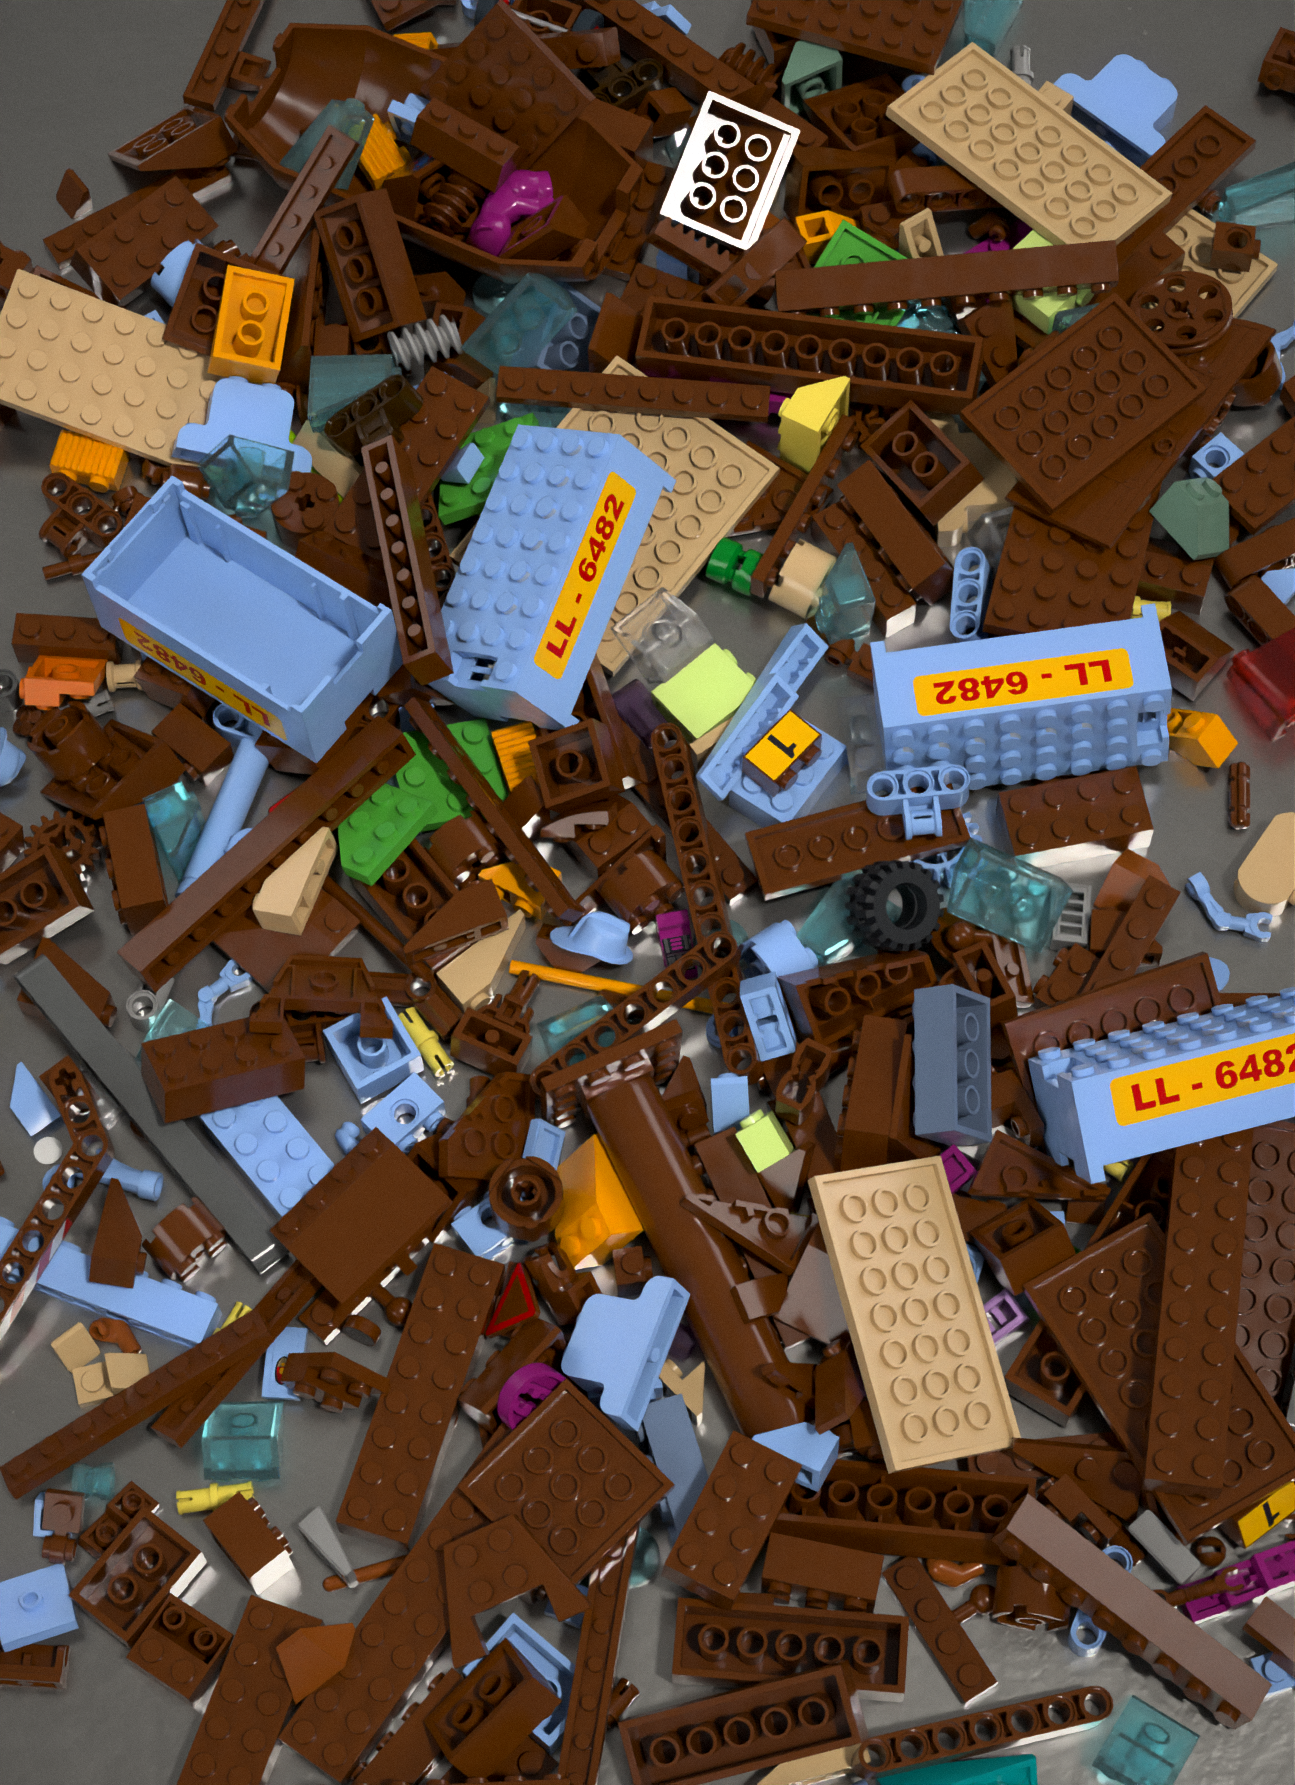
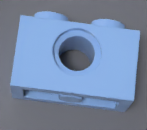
M414 1072L360 1120L363 1131L367 1135L377 1127L406 1155L412 1150L415 1143L418 1142L417 1139L426 1131L432 1132L438 1128L440 1122L445 1118L446 1110L444 1101ZM410 1113L415 1116L414 1120L409 1124L397 1122L398 1117L402 1114Z
M488 1191L483 1197L484 1200L474 1208L468 1206L462 1209L454 1217V1222L451 1223L454 1237L467 1253L492 1260L519 1239L507 1235L498 1226L488 1228L483 1225L484 1220L492 1216ZM522 1196L520 1197V1201H526Z

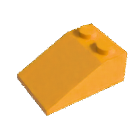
M232 265L227 266L207 373L224 377L240 376L247 379L248 382L258 384L276 383L281 367L295 279Z
M599 1134L592 1135L557 1168L563 1186L565 1205L561 1221L555 1228V1237L560 1248L566 1252L575 1270L605 1264L613 1257V1249L623 1248L644 1230Z

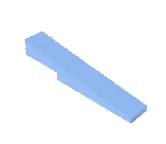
M807 623L791 626L695 776L718 801L724 800L743 774V756L792 707L799 697L796 691L829 646Z

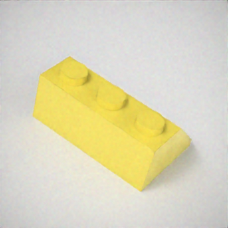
M842 376L797 388L791 399L786 398L778 413V416L781 417V423L778 428L781 439L777 450L780 451V459L806 474L810 473L842 414L848 416L850 378Z

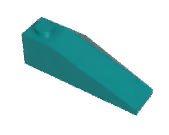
M1033 1754L947 1762L875 1779V1784L1038 1785L1036 1757Z

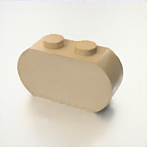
M1294 812L1282 813L1273 818L1237 871V877L1233 884L1234 894L1238 903L1249 913L1267 912L1274 917L1282 914L1289 903L1295 906Z

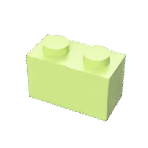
M759 1109L739 1122L742 1128L735 1135L757 1173L790 1155L794 1147L772 1110L764 1114Z

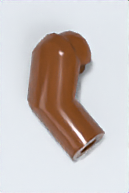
M99 1318L94 1320L89 1326V1334L95 1340L116 1343L123 1353L139 1354L142 1351L129 1325L123 1320Z
M928 1558L926 1561V1568L930 1577L951 1588L959 1587L985 1573L981 1563L963 1562L958 1565L950 1560Z

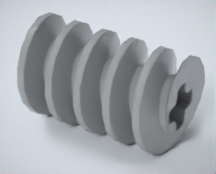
M440 315L439 326H436L432 319H427L426 330L418 322L414 323L413 334L405 326L401 327L400 338L392 330L387 333L397 369L398 363H402L407 371L411 370V359H415L420 367L424 366V355H428L431 361L435 363L437 362V351H441L444 357L448 359L450 357V347H453L459 355L462 354L463 348L453 316L452 321L449 322L445 315Z

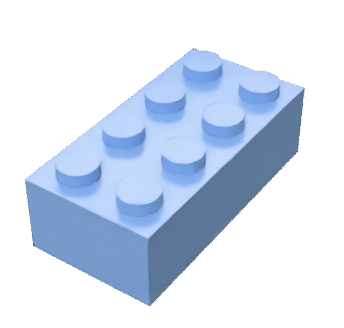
M278 1096L205 1113L200 1116L205 1132L278 1220L287 1214L335 1166Z

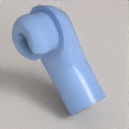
M349 1121L344 1122L335 1133V1139L346 1155L359 1143L356 1137L360 1133V1129Z

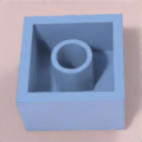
M387 996L382 998L385 1006V1014L393 1023V1039L361 1038L360 1013H354L323 1030L326 1045L360 1104L403 1082L412 1073L416 1072L418 1074L424 1070L421 1054Z

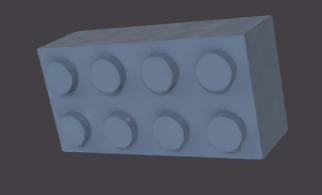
M954 984L914 989L912 1015L914 1018L915 1038L912 1042V1050L915 1055V1074L912 1084L915 1091V1111L913 1113L915 1135L949 1146L953 1144L965 1146L991 1143L990 998Z
M682 1393L649 1403L638 1432L634 1431L640 1451L647 1450L648 1455L645 1456L675 1484V1488L657 1505L662 1522L669 1521L671 1525L667 1527L669 1535L667 1538L671 1550L709 1478Z

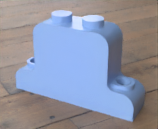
M1120 54L1115 56L1092 80L1087 81L1076 74L1067 73L1054 83L1055 86L1074 96L1071 117L1103 141L1109 142L1120 154L1136 166L1141 167L1166 143L1164 137L1159 132L1174 116L1178 92L1171 81L1158 76L1141 60H1136L1127 54Z
M229 376L215 384L209 398L205 425L197 423L185 424L178 432L172 451V457L279 480H284L286 475L293 471L311 473L312 456L309 451L300 445L289 442L294 409V399L291 394L281 390V387L276 384H252L240 376Z
M664 1276L651 1278L645 1284L640 1297L635 1300L604 1294L592 1295L587 1299L582 1311L579 1313L569 1344L563 1352L561 1362L563 1373L583 1390L602 1394L600 1399L602 1411L623 1429L638 1432L691 1295L674 1278Z

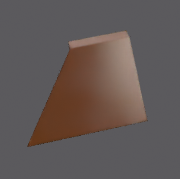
M1127 848L1113 862L1093 907L1099 909L1100 907L1110 906L1117 908L1119 911L1128 912L1149 875L1169 886L1171 885L1158 864Z
M353 1623L300 1628L276 1647L295 1705L345 1667L355 1633Z

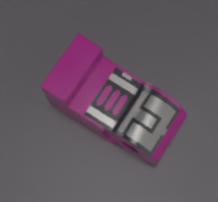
M688 910L656 915L657 935L664 966L667 968L694 948ZM697 965L691 966L686 970V979L698 978Z

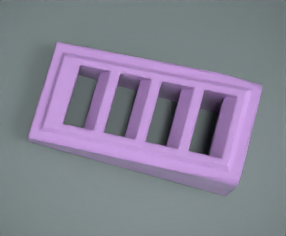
M1006 1288L983 1305L986 1316L992 1312L1003 1326L997 1331L988 1320L994 1345H997L1031 1320ZM1003 1304L1006 1305L1015 1317L1010 1322L998 1308Z

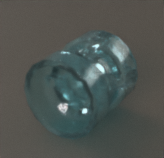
M102 1462L99 1466H94L93 1468L87 1463L74 1464L72 1488L73 1491L86 1493L85 1501L91 1496L98 1497L101 1500H112L115 1497L116 1475L113 1462Z

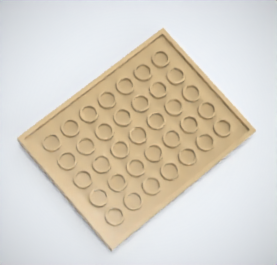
M616 356L602 372L604 374L648 377L619 356ZM572 408L556 427L560 429L620 434L676 479L672 493L666 492L663 489L661 491L596 651L602 669L613 677L708 562L719 541L730 535L779 474L780 468L709 418ZM477 523L449 555L452 562L458 567Z

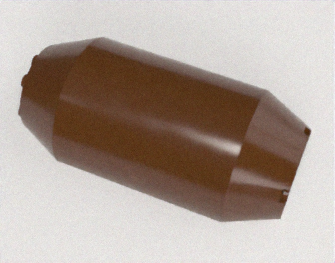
M289 23L283 34L279 33L273 43V52H275L276 60L275 70L269 78L266 77L262 81L259 93L253 101L248 102L247 95L241 93L235 104L232 103L228 106L224 121L282 189L289 191L311 155L309 149L305 150L299 139L301 136L299 130L315 121L318 126H322L317 115L343 100L349 101L360 123L362 120L372 117L373 114H377L382 123L388 121L391 124L387 109L392 100L404 104L410 93L429 100L420 91V88L447 58L369 25ZM580 114L528 169L530 171H548L553 187V199L555 200L565 193L590 223L584 234L585 240L573 251L566 249L560 253L561 255L556 261L501 259L467 244L465 241L469 233L453 232L454 237L451 238L438 232L425 216L414 222L395 213L394 215L402 240L506 284L587 282L590 279H596L605 270L622 242L630 224L627 218L630 215L631 207L634 203H637L643 169L591 117ZM394 140L399 148L405 146L412 159L421 151L402 141ZM353 157L323 206H330L360 193L375 191Z

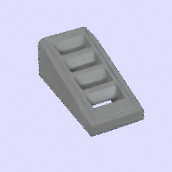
M1056 882L1050 950L1061 951L1063 947L1070 950L1075 943L1085 949L1087 948L1092 885ZM1063 892L1082 894L1083 900L1062 898ZM1062 905L1082 907V911L1064 910L1061 908ZM1061 917L1081 919V923L1061 921ZM1060 928L1080 930V935L1060 933Z
M318 1506L298 1523V1529L307 1544L349 1588H355L359 1584L357 1576L324 1510Z

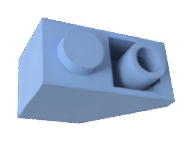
M733 1073L720 1074L717 1078H711L713 1136L734 1126L738 1132L742 1128L739 1122L750 1115L747 1076L738 1077Z

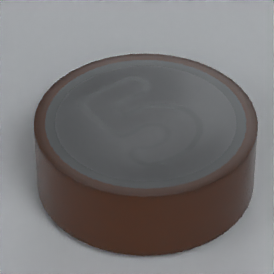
M350 1315L342 1328L347 1336L366 1346H375L381 1336V1330L374 1322L359 1315Z

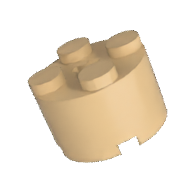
M800 538L779 573L778 582L780 583L778 586L773 585L768 600L804 619H809L819 611L822 604L821 600L825 592L828 593L837 578L836 573L842 562L837 560V557Z

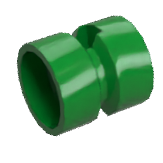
M724 537L719 541L712 553L707 566L706 577L723 585L731 582L734 590L751 597L753 595L751 593V576L763 554L751 548L745 552L742 544Z

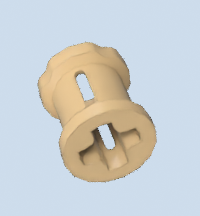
M136 660L135 663L114 664L113 661H108L106 664V677L109 692H115L119 688L133 687L143 690L134 678L143 660Z

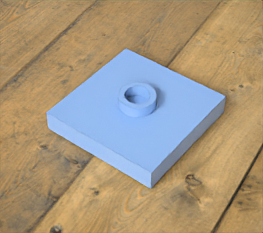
M55 1564L0 1582V1640L4 1652L79 1628L74 1603L69 1597L71 1590L64 1564Z

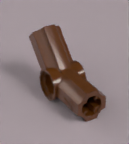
M369 971L375 984V993L378 999L387 996L392 1006L415 1007L417 1012L423 1016L444 1041L452 1038V1034L464 1014L437 985L434 976L430 981L423 982L413 972L402 974ZM424 986L430 989L429 993L424 996L413 994L414 990Z

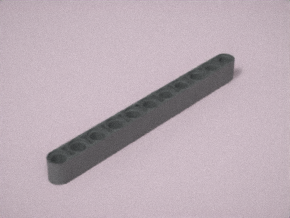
M41 954L13 975L25 994L193 1197H198L226 1228L227 1238L251 1267L261 1275L288 1254L289 1251L269 1231L272 1227L181 1119L169 1123L164 1122L139 1067L44 954Z

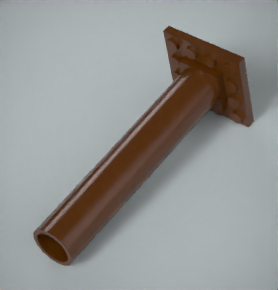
M677 1019L542 1078V1119L560 1129L575 1122V1116L582 1113L585 1114L586 1118L591 1117L666 1277L674 1278L691 1294L684 1310L685 1317L741 1434L752 1439L754 1435L802 1422L814 1425V1411L796 1399V1393L799 1391L789 1384L780 1388L762 1373L761 1368L771 1362L790 1363L768 1317L744 1325L730 1290L735 1285L751 1280L730 1237L680 1205L688 1193L692 1195L700 1193L709 1195L656 1086L669 1081L679 1064L683 1031Z

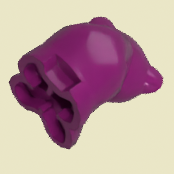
M515 170L496 193L490 191L484 200L481 212L470 228L465 242L498 257L511 234V224L523 221L554 201L553 187L548 171Z

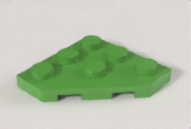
M387 783L381 786L338 826L341 866L345 874L373 886L438 812L434 803Z

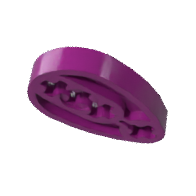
M532 1363L520 1368L507 1380L500 1392L497 1410L501 1421L514 1430L538 1407L534 1402H527L519 1395L527 1392L531 1397L535 1399L540 1398L544 1401L566 1378L544 1363Z

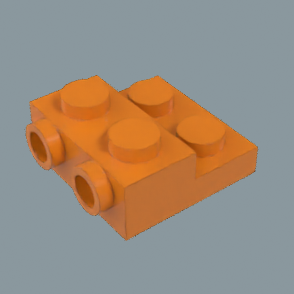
M39 655L33 666H29L25 678L20 680V699H25V705H35L40 710H51L55 707H60L67 694H70V697L74 699H86L94 696L106 677V664L108 660Z

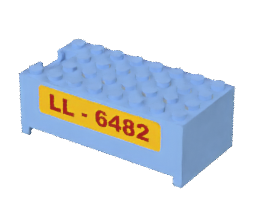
M518 424L441 609L454 673L433 681L428 685L475 717L508 722L509 718L531 721L540 728L560 730L577 724L579 720L572 716L571 713L661 491L663 489L666 492L672 493L676 479L620 434ZM488 665H494L493 669L487 668ZM484 674L490 675L488 680L483 679Z
M171 476L81 574L102 628L315 763H318L346 730L345 721L369 693L375 696L403 664L397 629L391 609L381 603L377 607L191 494L185 490L183 482L174 476Z
M1155 603L1141 605V618L886 653L884 641L870 642L875 713L884 771L950 764L960 765L969 772V789L978 790L989 785H1014L1020 781L1032 779L1050 780L1056 776L1069 774L1082 776L1091 771L1106 769L1113 771L1142 764L1154 766L1168 761L1169 733L1167 715L1171 713L1172 686ZM952 783L954 790L961 788L959 784Z
M1295 987L1280 990V996L1268 998L1266 995L1247 998L1245 1000L1246 1004L1233 1007V1004L1217 1005L1211 1008L1212 1013L1200 1016L1197 1012L1185 1013L1177 1016L1176 1022L1164 1024V1021L1149 1022L1142 1025L1143 1030L1130 1033L1129 1030L1114 1031L1108 1034V1039L1097 1042L1093 1038L1073 1042V1048L1061 1051L1059 1047H1050L1038 1051L1039 1056L1029 1058L1028 1063L1038 1113L1044 1124L1043 1138L1047 1156L1053 1158L1061 1166L1069 1165L1068 1158L1072 1159L1076 1175L1090 1184L1106 1181L1104 1165L1295 1117Z

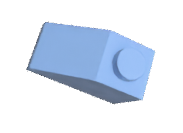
M802 1422L754 1435L752 1440L801 1464L802 1468L796 1483L818 1492L838 1458L840 1437L834 1435L830 1430L819 1435L814 1425Z

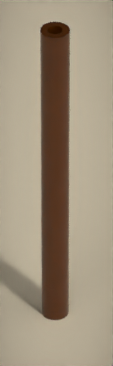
M327 875L322 889L361 921L360 924L407 966L403 952L405 945ZM424 962L408 967L423 982L430 981L434 975V972Z

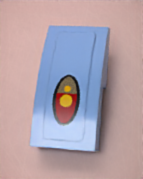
M286 1327L268 1347L261 1397L263 1399L300 1401L301 1397L295 1395L293 1389L288 1388L280 1380L288 1354L306 1353L308 1328Z

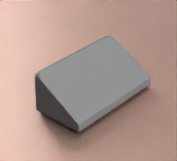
M1146 1510L1128 1527L1129 1532L1181 1586L1187 1584L1200 1568V1562L1152 1511Z

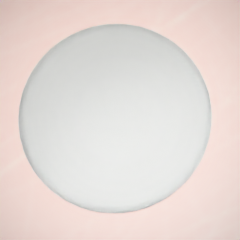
M44 1137L34 1147V1156L42 1164L55 1163L63 1152L62 1144L54 1137Z

